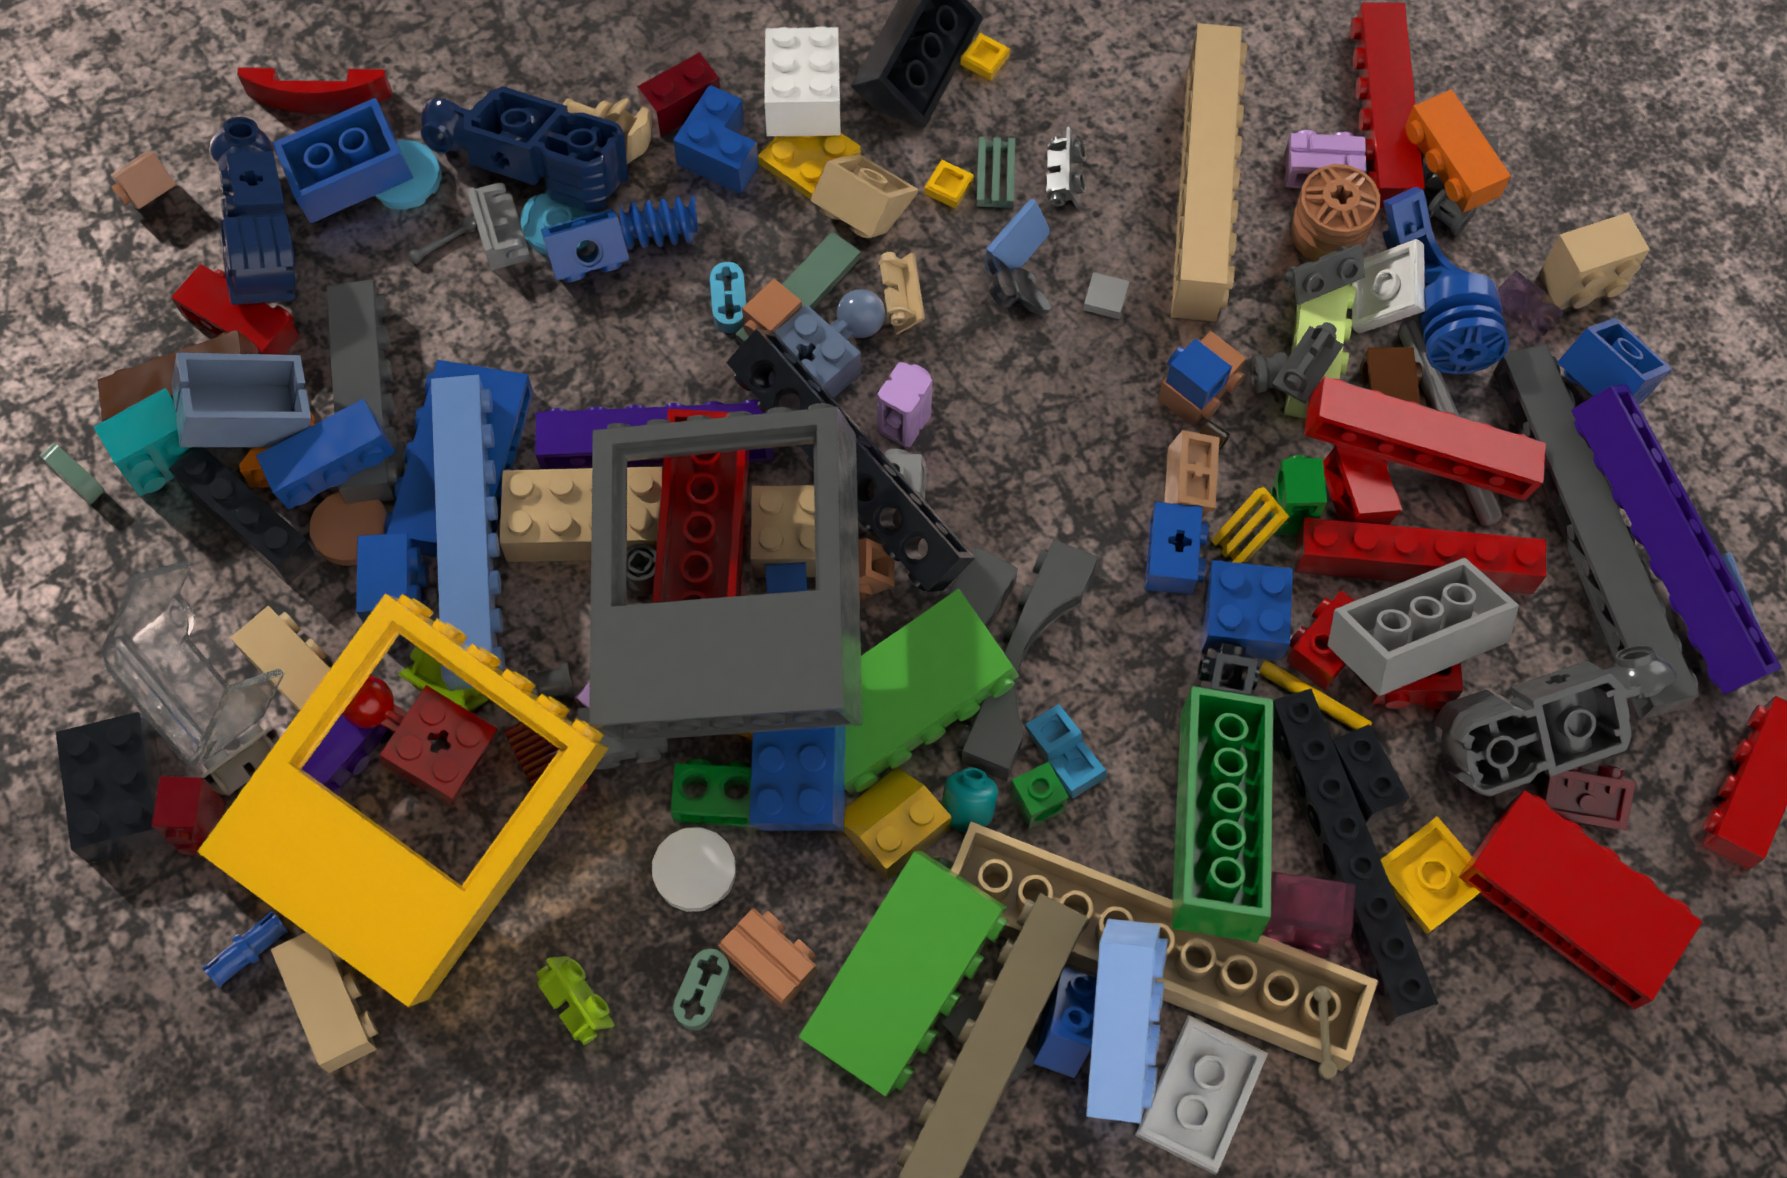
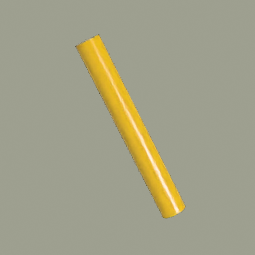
M1265 660L1259 669L1261 676L1292 694L1312 689L1319 709L1353 730L1366 725L1371 726L1373 723L1268 660Z

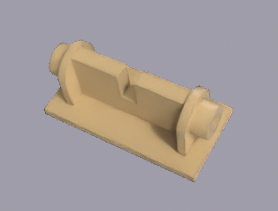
M886 252L881 255V260L878 262L883 284L888 287L884 290L887 308L885 314L886 318L893 325L894 334L896 335L925 320L916 258L913 252L902 259L896 257L894 252Z

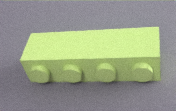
M1348 284L1310 301L1296 305L1291 354L1309 326L1316 328V326L1322 325L1324 322H1329L1336 327L1337 341L1342 344L1349 341L1352 319H1347L1346 316L1347 309H1352L1354 304L1355 286ZM1343 347L1325 373V377L1340 379V375L1346 374L1349 353L1343 352ZM1286 394L1284 415L1306 419L1308 401L1304 404Z

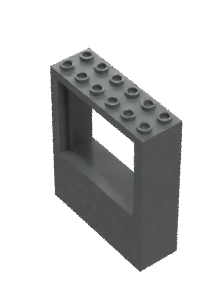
M817 403L810 405L807 410L793 411L785 407H776L769 409L766 414L752 415L749 412L735 411L728 413L727 417L712 419L704 415H694L688 417L687 421L683 422L653 419L649 420L647 425L631 426L626 423H612L607 426V429L593 430L589 726L615 741L621 742L862 725L856 433L838 407L826 403ZM813 444L816 590L626 605L627 461Z

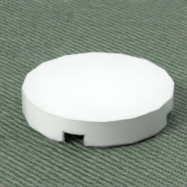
M702 827L684 828L670 834L658 846L652 860V878L659 894L672 907L686 912L705 911L713 907L721 899L723 900L730 893L736 878V861L729 844L716 832Z

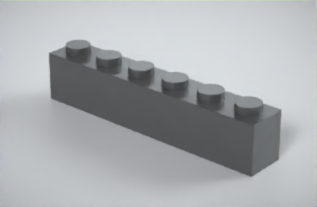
M373 280L327 285L334 414L364 398L377 415L393 449L397 450L396 431L394 427H390L389 417L395 416V405L392 393H387V383L393 382L390 361L389 359L385 360L384 350L390 349L388 329L386 326H382V317L388 316L384 293L378 294ZM390 455L379 465L368 467L349 477L346 482L339 485V490L346 504L370 500H380L381 502L395 500L394 485L400 476L398 464L396 461L391 462Z

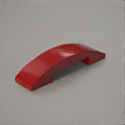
M238 67L237 71L242 86L249 97L267 106L289 112L303 114L341 113L373 98H376L378 103L392 97V89L385 69H348L347 81L280 80L275 68Z

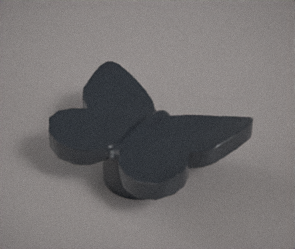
M993 255L987 260V265L992 273V284L989 286V292L1000 306L1008 309L1019 300L1026 309L1038 315H1044L1051 310V305L1044 294L1033 287L1036 283V278L1030 271L1023 268H1015L1012 271L1004 262Z

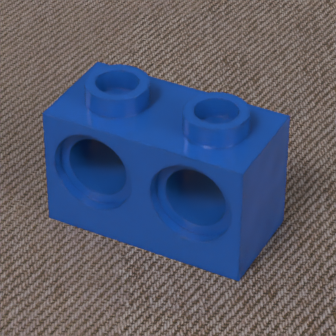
M1064 967L1043 1009L1033 1060L1034 1064L1075 1078L1092 1049L1097 978Z

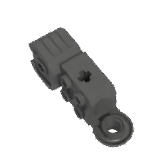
M1637 645L1617 652L1615 655L1617 662L1612 667L1606 669L1584 661L1511 687L1513 698L1509 700L1494 691L1483 690L1448 702L1439 711L1434 721V724L1443 730L1442 747L1445 755L1450 760L1444 769L1477 793L1491 797L1532 782L1539 772H1544L1551 777L1626 751L1632 736L1627 698L1640 699L1656 695L1664 687L1674 682L1677 674L1668 662L1655 655L1653 647Z

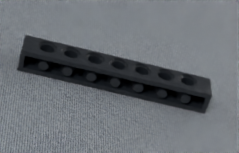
M756 328L726 362L735 372L733 375L735 381L743 389L751 391L758 398V407L764 414L768 413L769 409L776 407H785L793 410V403L796 397H799L800 400L799 410H807L810 405L817 403H826L838 407L856 433L858 521L868 531L875 532L884 542L882 545L884 551L895 561L902 562L910 572L908 574L909 579L917 588L927 592L944 591L976 557L780 337L773 331ZM774 369L775 381L770 385L769 374ZM813 444L795 445L796 447H801L809 456L807 462L814 470ZM871 481L876 486V493L872 499L869 498L867 492ZM897 509L902 516V521L898 528L893 524V514ZM922 538L925 539L928 546L927 554L924 558L921 557L918 551V545Z
M1308 689L1274 699L1273 739L1365 973L1368 977L1378 980L1374 995L1386 1026L1425 1015L1439 1003L1313 691Z

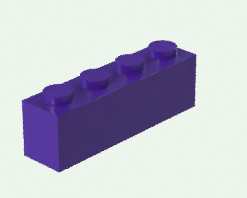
M341 714L302 770L340 797L343 790L341 786L352 774L358 775L368 765L372 751L380 743H387L394 733L381 725L369 729L355 727Z

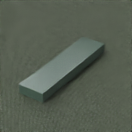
M831 232L782 285L802 301V307L807 304L814 310L861 259V251L834 232ZM743 326L735 334L736 341L740 344H743L749 337Z

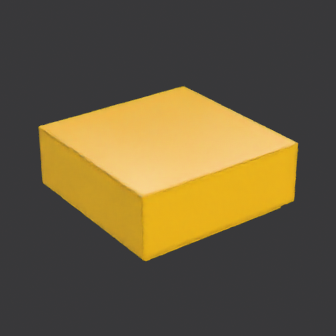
M979 33L961 56L960 65L991 81L1009 58L1010 48Z
M941 159L924 186V194L957 209L974 182V174Z

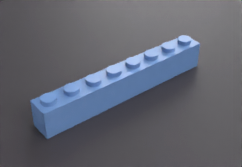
M479 374L431 379L439 617L444 623L452 624L468 636L464 642L466 645L470 646L473 643L479 648L483 647L502 660L498 668L505 671L504 651L502 646L497 647L496 634L503 632V617L501 608H495V595L501 594V578L499 570L493 569V558L500 556L498 535L497 533H492L491 526L492 520H498L496 497L490 496V484H496V470L494 460H488V448H494L495 444L492 424H487L486 413L493 412L491 390L484 389ZM441 664L442 678L449 691L474 688Z

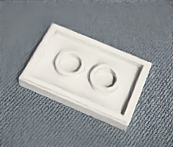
M1188 1015L1156 1086L1155 1094H1153L1152 1109H1146L1135 1136L1216 1175L1268 1053Z

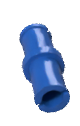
M270 911L267 916L242 936L236 934L231 939L233 943L201 968L218 988H221L226 981L249 962L254 965L259 961L258 955L289 931L279 918Z

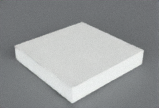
M1415 239L1363 259L1365 278L1352 283V286L1356 287L1352 307L1353 330L1361 334L1425 311L1424 244Z

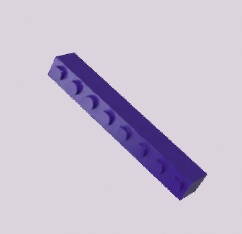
M1628 385L1610 386L1573 408L1571 412L1576 419L1574 424L1578 434L1588 441L1594 453L1593 461L1595 466L1602 474L1606 475L1613 488L1612 497L1615 503L1625 510L1631 521V532L1637 542L1645 547L1650 557L1649 564L1652 572L1666 586L1670 594L1669 603L1672 609L1682 616L1688 627V638L1692 646L1702 653L1708 665L1707 672L1712 683L1720 688L1725 695L1782 669Z

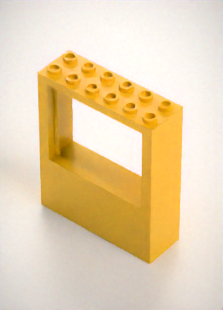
M384 594L197 852L400 1002L410 1007L427 1001L432 997L610 747L601 742L605 734L589 726L587 721L583 720L582 722L577 718L575 721L569 719L567 714L570 712V709L550 695L547 697L541 693L540 696H537L532 691L536 685L517 671L512 672L507 668L503 671L498 668L502 660L483 647L479 648L473 643L470 646L466 645L464 642L468 636L448 622L444 623L438 618L435 622L431 620L430 617L434 612L415 598H409L405 594H402L399 599ZM399 634L560 749L462 886L302 770Z

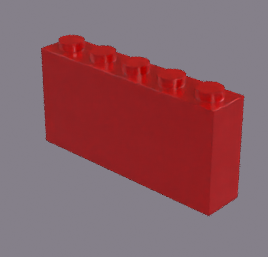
M1526 790L1507 805L1469 863L1458 876L1469 886L1479 890L1481 895L1634 1010L1654 1000L1703 922L1692 914L1691 909L1685 903L1670 898L1656 887L1655 882L1650 877L1635 872L1620 860L1616 852L1597 844L1585 835L1584 830L1578 824L1563 819L1550 809L1549 804L1544 799L1530 794Z

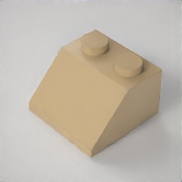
M854 154L827 161L810 201L820 206V211L825 216L835 220L841 219L851 225L850 229L855 234L864 238H872L887 233L916 197L919 189L864 156Z

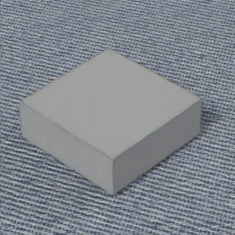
M1093 272L1083 310L1120 319L1130 281Z

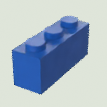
M363 398L257 454L256 457L272 492L287 509L309 502L313 496L332 486L343 484L349 477L368 467L379 465L386 457L394 454L395 451L377 415Z

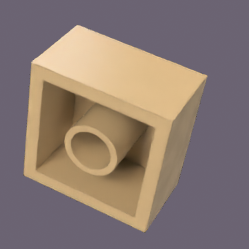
M1627 212L1560 234L1538 274L1558 311L1571 306L1578 309L1588 305L1595 298L1605 295L1615 297L1623 293L1629 287L1628 284L1634 274L1641 268V263L1650 249L1631 215Z
M814 485L752 486L751 565L753 578H766L765 565L801 562L806 563L807 577H816Z

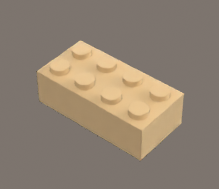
M662 467L627 468V548L635 544L649 545L655 550L657 548ZM592 468L503 470L500 546L506 561L591 560Z

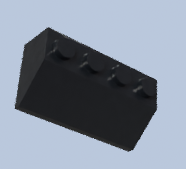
M898 0L853 80L851 87L875 111L919 128L926 127L961 61V56L967 50L984 17L968 0Z

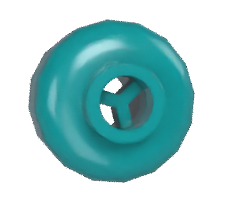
M965 768L963 771L955 772L949 776L944 786L941 805L952 816L951 827L966 833L970 822L984 827L990 824L994 816L998 788L996 783L984 771L977 768Z

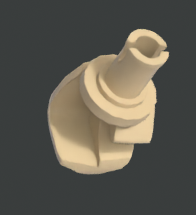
M570 98L564 101L563 105L567 106L570 113L583 112L618 123L624 132L627 164L647 151L651 141L652 116L646 107H642L637 115H632L626 110V106L629 103L628 98H624L614 105L604 100L596 108L575 102Z

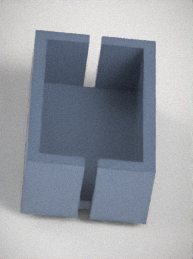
M176 353L171 384L175 412H177L176 421L180 447H272L309 427L311 413L307 390H304L305 378L301 355Z

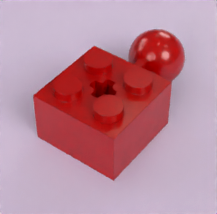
M371 675L342 713L343 717L355 727L369 729L381 725L393 732L394 734L380 753L379 764L450 807L494 741L498 730L495 726L427 685L407 712L394 704L393 693L388 684L382 679ZM442 739L446 741V747L449 750L440 749L437 753H433L430 741Z

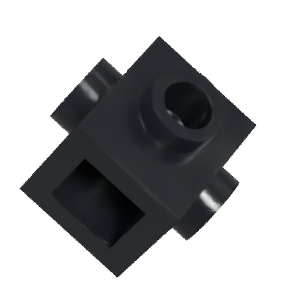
M1222 642L1221 649L1209 647L1207 656H1201L1198 665L1197 679L1202 680L1200 687L1251 696V692L1256 689L1259 680L1258 660L1245 654L1246 647ZM1225 663L1229 664L1231 668L1230 674L1227 677L1221 678L1223 665Z

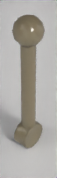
M1320 985L1315 988L1313 993L1314 998L1319 1004L1323 1063L1320 1064L1318 1071L1322 1078L1328 1080L1336 1076L1338 1069L1331 1058L1327 1006L1331 992L1328 987Z

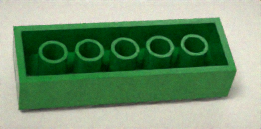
M1192 686L1180 716L1171 929L1257 943L1271 918L1273 699Z

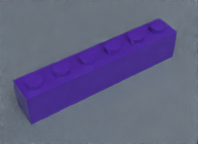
M755 399L736 404L709 401L703 405L685 406L681 403H669L664 407H645L635 404L621 409L593 406L586 410L575 411L552 408L547 412H536L535 455L540 470L592 468L593 430L607 429V426L612 423H626L631 426L647 425L649 420H667L668 409L724 412L744 411L752 415L764 413L758 407L757 403L759 400ZM774 447L750 450L749 462L774 461ZM664 458L627 461V468L663 466Z

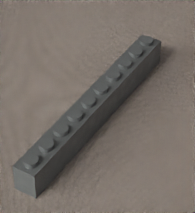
M1547 344L1506 353L1500 359L1493 373L1519 434H1524L1531 439L1546 443L1544 480L1541 487L1615 662H1617L1615 655L1620 650L1631 646L1648 645L1653 647L1655 655L1668 662L1677 674L1676 680L1669 686L1664 687L1658 694L1640 699L1631 698L1640 720L1685 709L1699 696L1697 678L1685 663L1682 656L1681 641L1671 631L1666 619L1664 602L1654 592L1650 582V570L1638 555L1631 528L1624 523L1620 507L1612 497V491L1607 484L1605 475L1594 464V453L1588 441L1584 440L1575 428L1574 422L1576 419L1571 412L1575 408V399L1572 392L1566 389L1563 383L1557 358L1551 355Z

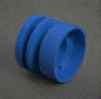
M1458 273L1440 278L1424 289L1425 311L1418 313V317L1424 332L1423 342L1426 346V357L1431 367L1448 374H1470L1492 366L1507 353L1510 341L1506 331V323L1502 316L1499 292L1493 280L1481 274Z

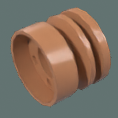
M1331 164L1320 167L1311 173L1301 188L1297 206L1290 223V236L1295 248L1307 259L1314 262L1318 261L1319 257L1332 253L1343 245L1348 248L1361 244L1363 249L1380 209V193L1375 182L1364 171L1350 165Z

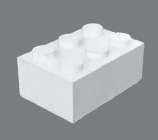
M838 27L765 28V118L767 137L840 135Z

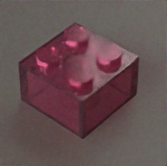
M1271 871V918L1262 935L1296 949L1304 950V952L1322 959L1329 958L1330 954L1335 955L1352 934L1356 885Z

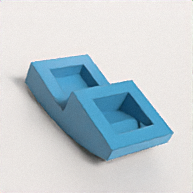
M1060 704L1025 724V729L1046 763L1049 762L1059 781L1072 799L1107 778L1106 769L1083 742L1082 732Z

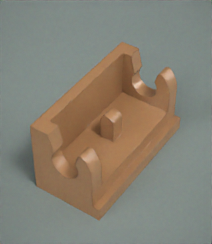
M1185 430L1179 433L1168 447L1164 503L1203 507L1202 518L1209 511L1213 512L1216 509L1220 437Z

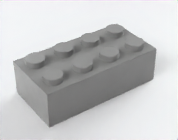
M1462 558L1336 608L1334 610L1328 647L1378 696H1381L1510 642L1519 605L1470 561Z

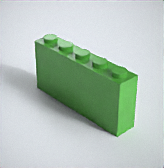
M960 589L948 595L861 656L862 725L846 726L844 785L845 790L849 793L854 790L861 792L872 786L878 780L877 774L889 766L893 769L904 764L911 758L912 750L922 743L929 745L940 739L946 733L945 727L957 719L964 721L972 717L980 710L979 704L991 695L997 698L1005 694L1014 686L1013 680L1019 677L1007 656Z
M914 851L799 1035V1038L885 1097L892 1093L895 1088L902 1091L916 1070L910 1066L918 1051L925 1054L936 1039L939 1032L933 1027L941 1014L948 1017L958 1004L962 994L956 990L965 976L971 980L984 962L985 957L979 953L987 940L995 942L1007 925L1008 920L1002 916L1008 907L926 853Z

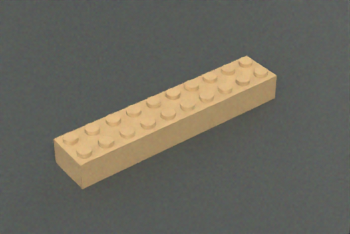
M970 822L951 870L1008 907L1002 916L1008 920V923L1000 936L1016 942L1023 928L1022 925L1017 923V920L1028 899L1036 902L1041 893L1088 917L1067 963L1097 974L1100 940L1107 919L1160 924L1159 938L1167 939V954L1163 977H1156V981L1164 982L1163 1001L1323 1063L1319 1004L1313 995L1315 988L1323 985L1328 987L1331 992L1327 1006L1332 1062L1336 1064L1339 1071L1345 1069L1352 1062L1378 980L1261 935L1256 943L1171 929L1173 900Z

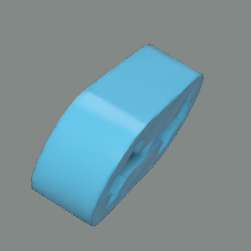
M722 262L717 264L710 273L713 320L715 326L720 331L732 334L738 332L744 325L742 307L746 305L744 274L737 264ZM726 276H731L732 291H724L723 280ZM726 304H733L734 319H726Z

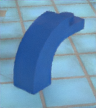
M1414 187L1383 201L1389 227L1388 230L1382 232L1387 250L1415 239L1424 244L1425 288L1440 278L1452 274L1469 273L1453 265L1439 248L1431 228L1423 189Z

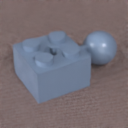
M856 289L845 294L837 307V320L831 325L806 304L775 331L833 398L861 375V352L848 340L851 337H870L877 333L884 323V304L878 295L872 291ZM774 369L769 374L770 385L775 381ZM796 397L794 400V411L800 408L799 397Z

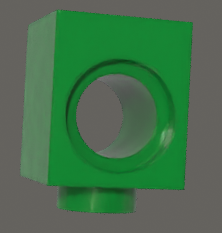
M1049 762L1011 781L1009 795L1028 830L1065 812L1069 797Z

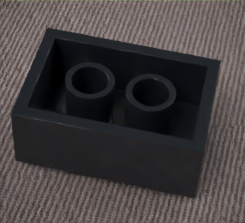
M140 712L56 732L70 847L74 853L87 863L170 843L165 841V838L152 827L159 778L162 774L155 727Z

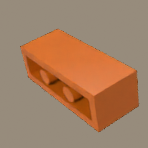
M1451 89L1413 105L1405 125L1408 138L1412 143L1417 144L1425 156L1428 168L1438 175L1445 186L1448 198L1456 202L1462 213L1501 197L1511 175L1453 90Z

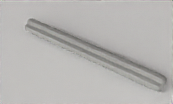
M1416 320L1404 322L1400 325L1398 334L1404 347H1414L1415 362L1421 363L1422 379L1420 385L1430 408L1441 412H1450L1460 417L1441 372L1431 367L1427 360L1426 346L1423 342L1424 333L1419 322ZM1463 483L1479 523L1482 526H1489L1499 522L1500 518H1502V513L1493 492Z

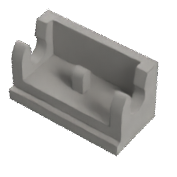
M501 183L474 189V187L467 189L491 271L531 260L511 193L502 194L506 192V188Z

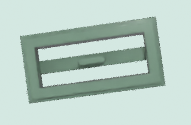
M979 137L976 207L1013 208L1015 138H1008V142H1001V138L993 137V141H986V137ZM986 152H993L992 198H984ZM1000 152H1007L1006 198H999Z

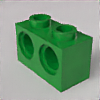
M1294 455L1288 459H1282L1269 493L1290 517L1273 535H1297L1304 518L1320 519L1327 504L1323 458ZM1271 511V517L1273 518L1275 514Z
M689 759L686 761V764L675 763L671 815L674 823L754 827L749 824L752 765L743 761H731L727 763V766L711 765L709 761L702 759ZM698 783L707 787L705 793L697 798H692L685 794L686 789L692 784ZM734 786H743L748 789L747 795L739 800H733L726 796L728 790Z

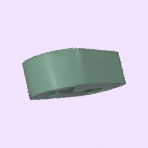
M52 443L39 455V458L88 504L91 505L105 492V489L56 443Z
M704 949L695 955L675 998L673 1006L674 1015L678 1023L687 1030H700L709 1024L727 985L730 967L727 958L719 950ZM712 960H717V967L721 974L719 976L712 974L707 986L701 985L704 973L700 966L702 964L709 965ZM697 993H702L700 1006L705 1012L702 1016L695 1014L692 1020L687 1019L686 1010L682 1008L685 1003L692 1005Z

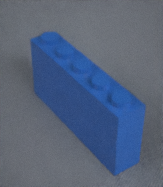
M437 359L434 373H429L426 378L425 394L427 397L424 407H419L416 412L415 428L417 431L414 441H409L405 450V463L407 465L403 477L399 476L395 484L394 496L396 503L393 512H388L384 522L385 534L408 533L413 546L420 548L421 555L437 558L431 379L478 374L484 389L491 390L493 412L486 413L487 424H492L495 443L494 448H488V460H494L496 470V484H490V496L496 497L498 520L491 521L492 533H496L501 515L503 470H513L534 393L528 374Z

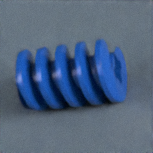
M691 195L688 207L684 206L680 197L675 198L673 208H669L665 198H661L657 210L654 209L650 199L645 201L643 211H639L636 202L631 201L628 212H624L619 202L621 231L628 250L633 249L636 238H638L643 248H648L650 237L654 238L658 247H662L665 236L668 235L672 245L675 246L678 245L680 234H683L688 244H692L695 233H698L695 195Z

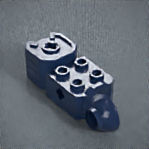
M503 86L489 91L471 110L459 107L457 104L443 98L430 99L423 107L421 137L431 150L441 154L448 151L468 152L470 165L535 185L543 177L546 193L552 201L583 211L600 210L607 207L606 198L616 191L620 182H627L629 180L624 132L616 122L583 112L570 113L565 105Z
M233 117L225 121L223 127L213 136L209 149L212 158L218 163L220 189L225 196V199H221L223 217L221 219V239L229 301L233 306L245 305L246 303L251 305L261 304L262 302L265 304L277 303L278 301L293 302L295 300V293L293 294V290H295V270L292 269V266H295L294 251L288 220L285 215L284 200L273 146L268 136L258 128L255 121L246 117Z

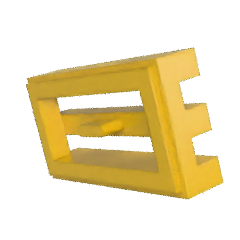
M1261 487L1253 492L1211 541L1215 546L1220 544L1223 547L1221 553L1225 558L1230 556L1233 559L1232 562L1246 564L1290 516L1267 489ZM1263 501L1265 504L1254 514V516L1244 525V527L1234 536V538L1230 540L1229 537L1234 533V531ZM1272 511L1275 516L1240 552L1238 549L1240 544Z

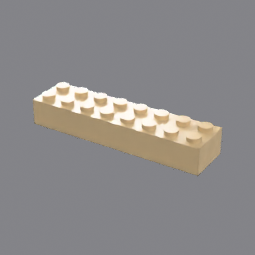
M1197 23L1187 73L1171 318L1216 322L1220 308H1227L1229 289L1233 288L1235 266H1230L1231 256L1235 254L1237 233H1232L1233 223H1236L1239 204L1238 200H1234V194L1238 190L1240 181V168H1236V159L1240 158L1242 136H1238V127L1242 126L1244 105L1240 104V96H1243L1246 74L1241 73L1242 65H1245L1247 55V43L1241 42L1242 27Z

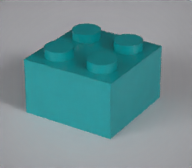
M166 388L93 427L113 462L139 497L161 489L166 482L173 479L174 476L168 468L192 448L180 447L176 421L177 412H175L174 400Z

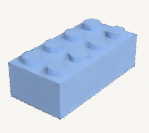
M1107 919L1099 947L1086 1117L1141 1123L1144 1108L1152 1109L1153 1094H1155L1157 1067H1149V1065L1156 1064L1161 1025L1152 1023L1153 1021L1159 1022L1164 992V982L1156 981V977H1163L1167 954V939L1159 938L1160 924Z

